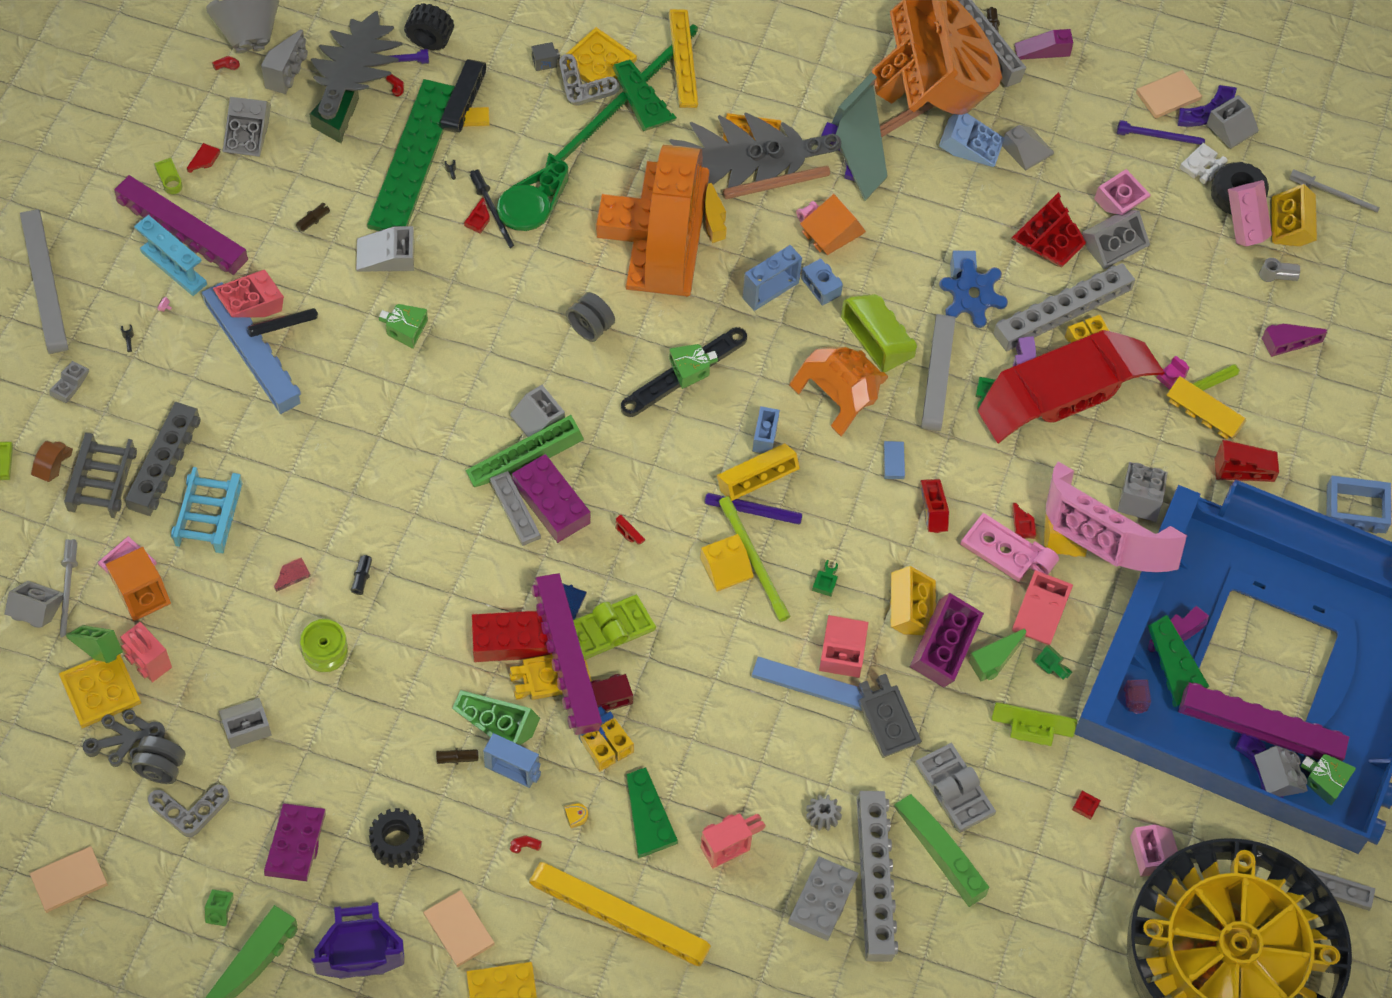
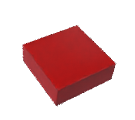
M1082 790L1072 810L1091 820L1101 800Z

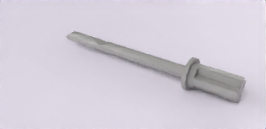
M1293 169L1289 180L1301 185L1305 184L1309 189L1314 186L1377 213L1380 207L1314 181L1316 176L1312 177Z
M75 539L65 540L64 560L61 562V565L66 567L60 627L61 638L66 635L72 568L78 566L76 562L77 542Z

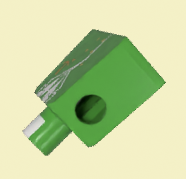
M397 304L392 313L382 310L379 321L386 323L388 336L414 349L428 321L427 309Z
M699 344L669 349V361L682 389L708 377L710 374V364L718 362L715 351L705 354Z
M1324 754L1318 763L1307 756L1300 766L1311 773L1307 779V785L1329 805L1334 803L1356 769L1327 754Z

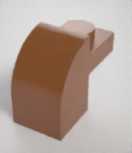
M45 441L35 456L31 475L47 482L59 476L61 462L72 456L73 448L66 446L62 442L55 441L52 443Z

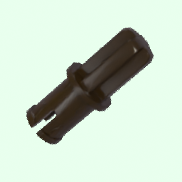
M990 7L987 9V19L999 33L1000 21L998 20L997 9Z
M321 203L313 211H308L307 215L296 223L297 229L304 232L313 224H318L322 217L330 213L329 207H324L326 204Z
M458 748L450 751H436L437 764L456 763L458 765V762H475L479 759V752L477 749L458 750Z

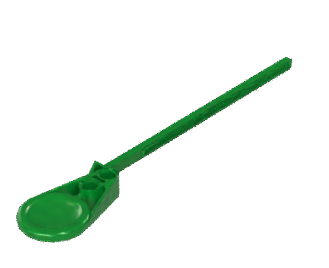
M694 24L690 26L691 39L698 32V27ZM672 44L642 72L646 82L655 76L659 69L661 70V67L663 68V65L667 64L669 59L674 58ZM624 91L556 156L548 153L545 168L502 193L498 199L497 213L499 219L507 227L517 231H529L537 229L547 221L568 182V164L564 160L583 142L586 143V140L588 141V138L594 132H597L601 125L603 126V123L605 124V121L610 119L620 109V106L623 107L625 102L627 103L628 99ZM540 181V187L538 188L531 185ZM554 195L553 200H552V202L550 203V200H549L548 197Z

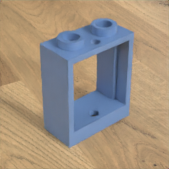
M493 733L483 750L485 768L528 788L531 787L533 782L537 783L541 775L539 754Z

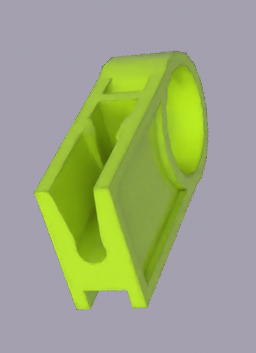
M172 158L154 163L165 192L171 195L179 193L183 186ZM171 181L179 182L176 187L170 188L166 186Z

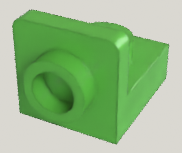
M212 889L205 905L206 923L220 926L227 925L228 912L234 899L232 892Z

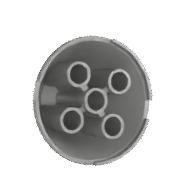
M213 0L207 5L206 10L236 50V53H245L247 50L252 49L254 51H262L265 49L264 46L270 42L280 0Z

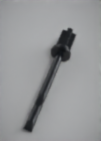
M479 169L472 170L470 177L477 189L476 193L477 195H483L511 249L514 243L503 222L499 219L497 210L488 194L490 186L486 184Z

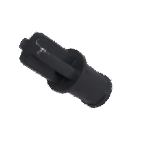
M368 555L360 557L358 568L354 571L355 578L350 590L353 594L363 595L366 581L370 578L368 573L372 557Z

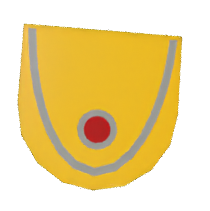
M577 803L564 807L570 828L585 824L588 819V810L583 804Z

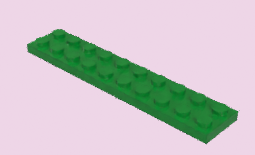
M423 79L367 223L368 229L382 231L391 227L409 225L444 130L441 129V119L455 86Z

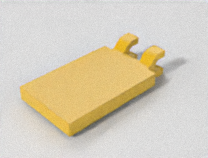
M552 654L525 659L522 661L523 666L510 667L509 676L511 682L521 678L524 681V685H515L514 696L516 700L523 699L528 695L531 696V700L563 694L562 690L559 691L557 671H553ZM584 660V661H585V664H586L587 671H588V675H589V678H590V682H591L592 680H591V676H590V673H589L588 665H587L586 660Z

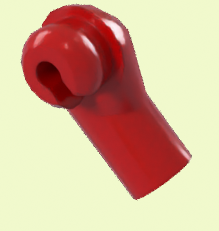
M226 56L213 61L212 65L215 71L223 67L236 70L239 68L240 63L236 58Z
M393 74L386 77V81L393 85L392 93L395 96H401L404 93V82Z
M527 835L517 837L510 842V851L518 854L523 847L539 851L542 841Z

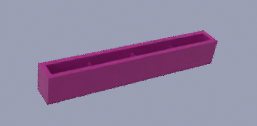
M128 175L114 189L116 201L121 206L128 207L137 216L140 215L143 218L148 215L151 216L180 242L189 246L194 253L203 255L208 262L217 264L222 271L234 275L248 261L245 248L134 177Z
M560 573L536 577L534 585L531 586L533 597H536L538 602L536 609L538 616H541L543 620L541 623L543 634H546L548 638L547 650L553 656V671H557L558 689L563 692V707L565 710H568L569 728H573L574 735L599 731L602 721Z
M1189 683L1183 691L1179 713L1241 734L1244 733L1247 736L1256 737L1259 740L1318 760L1324 754L1340 761L1345 759L1349 736L1343 735L1340 731H1331L1323 728L1320 724H1311L1299 717H1290L1284 715L1281 711L1263 708L1260 704H1252L1243 701L1240 697H1231L1219 690L1204 688L1198 683Z

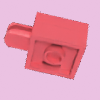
M141 622L120 637L123 643L121 648L126 653L124 655L126 660L131 665L135 663L138 667L137 671L144 679L148 678L153 683L172 668L167 650Z
M740 813L735 816L731 814L725 817L721 823L716 825L710 824L704 828L700 848L712 869L750 851L752 835L766 827L765 823L761 821L762 818L759 814H755L745 820Z

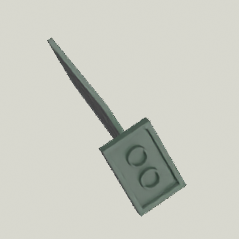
M872 72L841 103L832 121V124L838 126L836 135L840 137L842 142L840 150L864 201L887 178L873 86L877 76Z

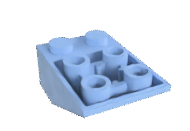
M968 113L963 115L954 114L948 119L939 146L953 156L994 167L1004 137Z

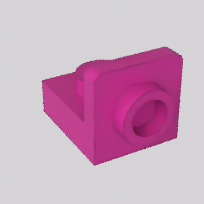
M1174 356L1171 363L1163 369L1165 374L1163 376L1157 375L1156 378L1170 390L1179 376L1184 379L1186 378L1189 366L1184 360Z

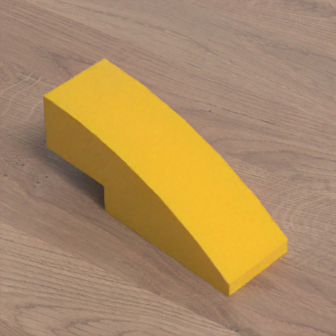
M709 183L706 191L705 223L712 243L726 239L727 228L724 224L726 221V210L713 184Z

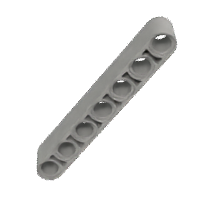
M936 314L921 429L941 431L956 318L954 316Z

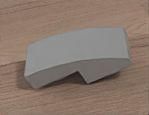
M72 361L61 372V379L50 389V396L67 403L82 385L89 373V369Z

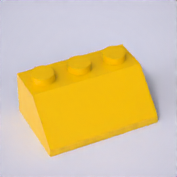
M1305 184L1272 196V243L1301 247L1317 241L1316 194Z
M912 566L891 573V628L906 635H924L936 608V580Z

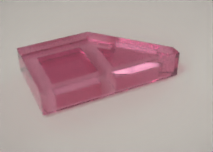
M302 557L282 566L280 576L274 585L276 592L311 577Z

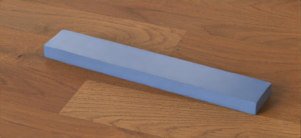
M762 657L757 658L752 678L862 711L858 700L863 697L860 695L857 686Z

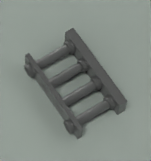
M85 433L64 500L67 511L76 512L78 505L86 504L106 507L111 518L116 517L117 511L121 509V496L132 459L135 460L137 455V448L134 447L132 439H128L126 448L98 444L92 433ZM96 452L121 455L123 459L121 465L95 462L92 460V457ZM91 469L118 473L116 482L88 479L87 473ZM86 486L113 490L110 500L82 496L81 493Z

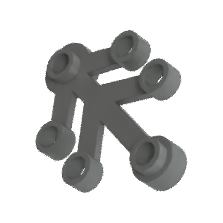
M133 710L125 711L123 719L126 724H134L142 729L141 731L133 732L116 722L112 715H105L102 718L104 728L112 729L120 735L101 740L89 738L84 741L82 747L87 756L95 757L103 748L122 744L117 752L109 756L111 766L118 767L122 764V759L137 740H141L144 736L164 738L165 728L160 722H145L138 718ZM128 715H133L132 719H126ZM107 720H112L110 724H105ZM153 729H158L156 733H151ZM89 744H95L92 748L87 747ZM137 747L130 751L132 761L133 755L138 752ZM113 758H119L117 762H112Z

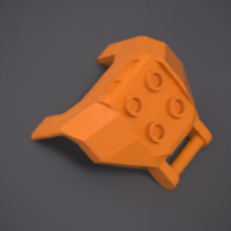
M824 347L816 349L804 361L789 386L799 395L809 379H812L840 406L841 412L831 427L842 437L858 412L866 406L874 405L878 399L880 384H883L888 379V375L885 372H881L866 358V354L862 350L856 351L847 347Z

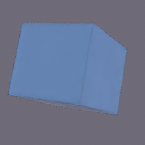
M953 251L950 262L951 279L955 280L961 277L962 269L960 264L966 258L974 261L975 270L977 271L976 251Z

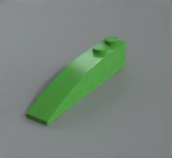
M569 415L467 469L466 472L475 488L490 483L491 477L508 471L512 475V473L545 454L548 458H551L583 441L584 438L572 415Z
M912 794L894 804V808L968 907L986 897L990 888L951 836Z
M274 905L205 998H235L265 970L275 956H280L285 948L284 944L286 941L295 936L298 930L296 918Z

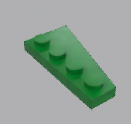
M630 59L614 64L612 68L643 132L677 119L674 113L671 114L667 109L666 103L655 94L654 88L647 84L644 80L645 77Z
M1168 615L1148 625L1155 650L1158 652L1161 660V669L1164 670L1167 679L1168 690L1172 694L1173 706L1177 707L1180 705L1183 691L1189 683H1198L1204 688L1210 687Z
M645 767L626 774L638 859L678 844V839L647 768Z

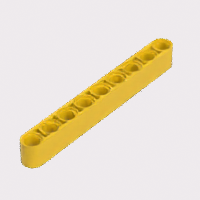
M539 862L529 880L533 887L695 966L702 965L711 948V945L704 939L544 862Z

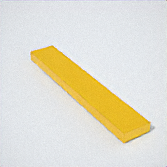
M670 9L669 19L679 108H697L698 96L688 10Z

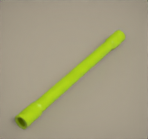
M729 496L720 499L719 503L735 533L740 536L746 548L748 558L772 603V608L780 622L788 620L791 616L761 562Z

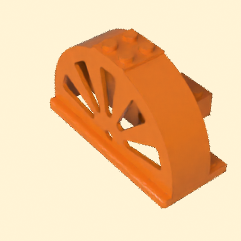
M902 0L890 11L897 48L872 69V73L877 76L874 86L878 96L892 104L906 92L909 109L913 112L924 106L928 101L946 112L963 115L970 112L997 89L1002 79L997 54L979 24L958 0Z
M663 144L658 161H647L641 198L602 194L596 224L597 238L633 242L626 290L686 297L691 295L709 180V169L703 167L702 149Z

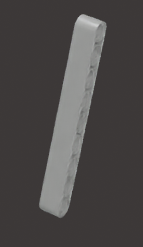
M39 209L21 212L20 217L47 350L49 354L67 351L69 349L41 213Z

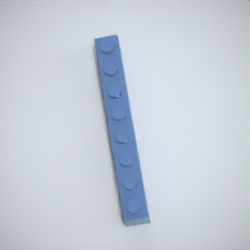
M223 282L203 291L202 296L205 305L279 414L301 404L299 397L301 392L298 386H293L289 373L282 370V364L278 357H273L271 354L272 350L269 344L262 341V335L249 337L247 327L253 325L251 318L231 317L214 292L213 288L223 285Z

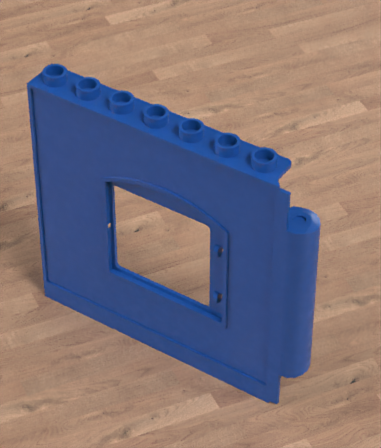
M1236 479L1230 486L1222 506L1201 498V494L1178 485L1159 532L1171 526L1187 535L1179 569L1168 572H1141L1074 734L1356 854L1360 853L1367 841L1377 845L1386 826V821L1377 818L1380 807L1383 806L1390 809L1392 806V783L1390 782L1392 776V542ZM1231 591L1239 592L1336 632L1335 644L1305 721L1311 724H1320L1323 728L1331 731L1337 730L1342 732L1343 735L1349 736L1345 759L1342 762L1356 769L1334 803L1329 805L1307 784L1308 791L1283 796V798L1262 790L1260 778L1254 765L1246 756L1235 750L1241 733L1179 713L1180 705L1177 707L1173 706L1172 694L1168 690L1167 679L1164 670L1160 666L1159 654L1157 651L1150 652L1148 650L1149 641L1152 639L1148 625L1165 615H1168L1170 620L1176 614L1183 619L1195 606L1209 615L1207 625L1198 633L1183 641L1198 668L1201 666ZM1262 741V742L1266 745L1265 748H1266L1267 750L1270 749V748H1272V747L1277 746V745H1274V744H1271V743ZM1295 752L1300 759L1299 766H1301L1307 756ZM1310 757L1311 759H1313V760L1316 761L1317 763L1320 761V760H1318V759H1315V758ZM1300 767L1301 772L1308 779L1311 773Z

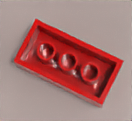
M537 611L472 614L474 662L524 660L551 655L552 653H549L547 650V635L543 634L542 617L538 616Z

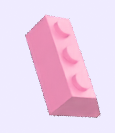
M1261 180L1228 189L1236 244L1250 246L1264 242L1272 235L1264 181Z

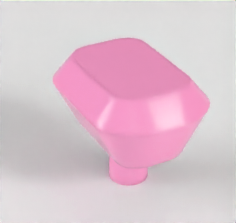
M164 297L159 304L158 311L164 312L165 309H172L168 305L170 301L167 297Z

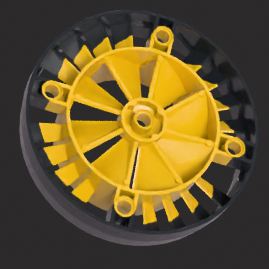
M1224 838L1207 840L1190 845L1168 857L1152 872L1140 890L1132 908L1127 933L1128 966L1132 981L1140 998H1164L1168 994L1172 998H1239V968L1241 974V998H1295L1298 993L1304 998H1326L1304 987L1311 970L1333 973L1334 983L1330 998H1343L1351 973L1352 947L1345 917L1331 891L1311 869L1293 856L1275 847L1246 839ZM1217 860H1231L1230 873L1220 874ZM1239 861L1245 862L1247 866L1241 865ZM1194 863L1198 864L1204 880H1201L1193 865ZM1255 865L1270 871L1267 881L1255 876ZM1172 872H1175L1177 874V876L1186 886L1188 891H1186L1183 888V886L1176 880V878L1171 874ZM1287 881L1292 887L1285 893L1281 887ZM1156 886L1171 900H1173L1177 905L1173 904L1171 901L1166 899L1164 896H1162L1152 888ZM1305 897L1310 902V905L1301 910L1296 903ZM1231 902L1241 904V921H1235ZM1205 904L1224 926V929L1220 931L1189 910L1198 905ZM1140 905L1168 920L1137 917ZM1320 917L1324 926L1311 929L1308 921ZM1267 918L1269 922L1257 930L1256 928ZM1147 929H1152L1156 935H1150ZM1174 935L1217 941L1214 947L1174 951L1172 944ZM1330 940L1332 946L1317 944L1314 941ZM1235 942L1241 943L1244 949L1238 948ZM1135 944L1159 947V957L1138 959ZM1323 955L1330 957L1332 962L1326 961ZM1222 960V965L1197 990L1192 985V982L1218 961ZM1161 974V979L1147 983L1146 978Z

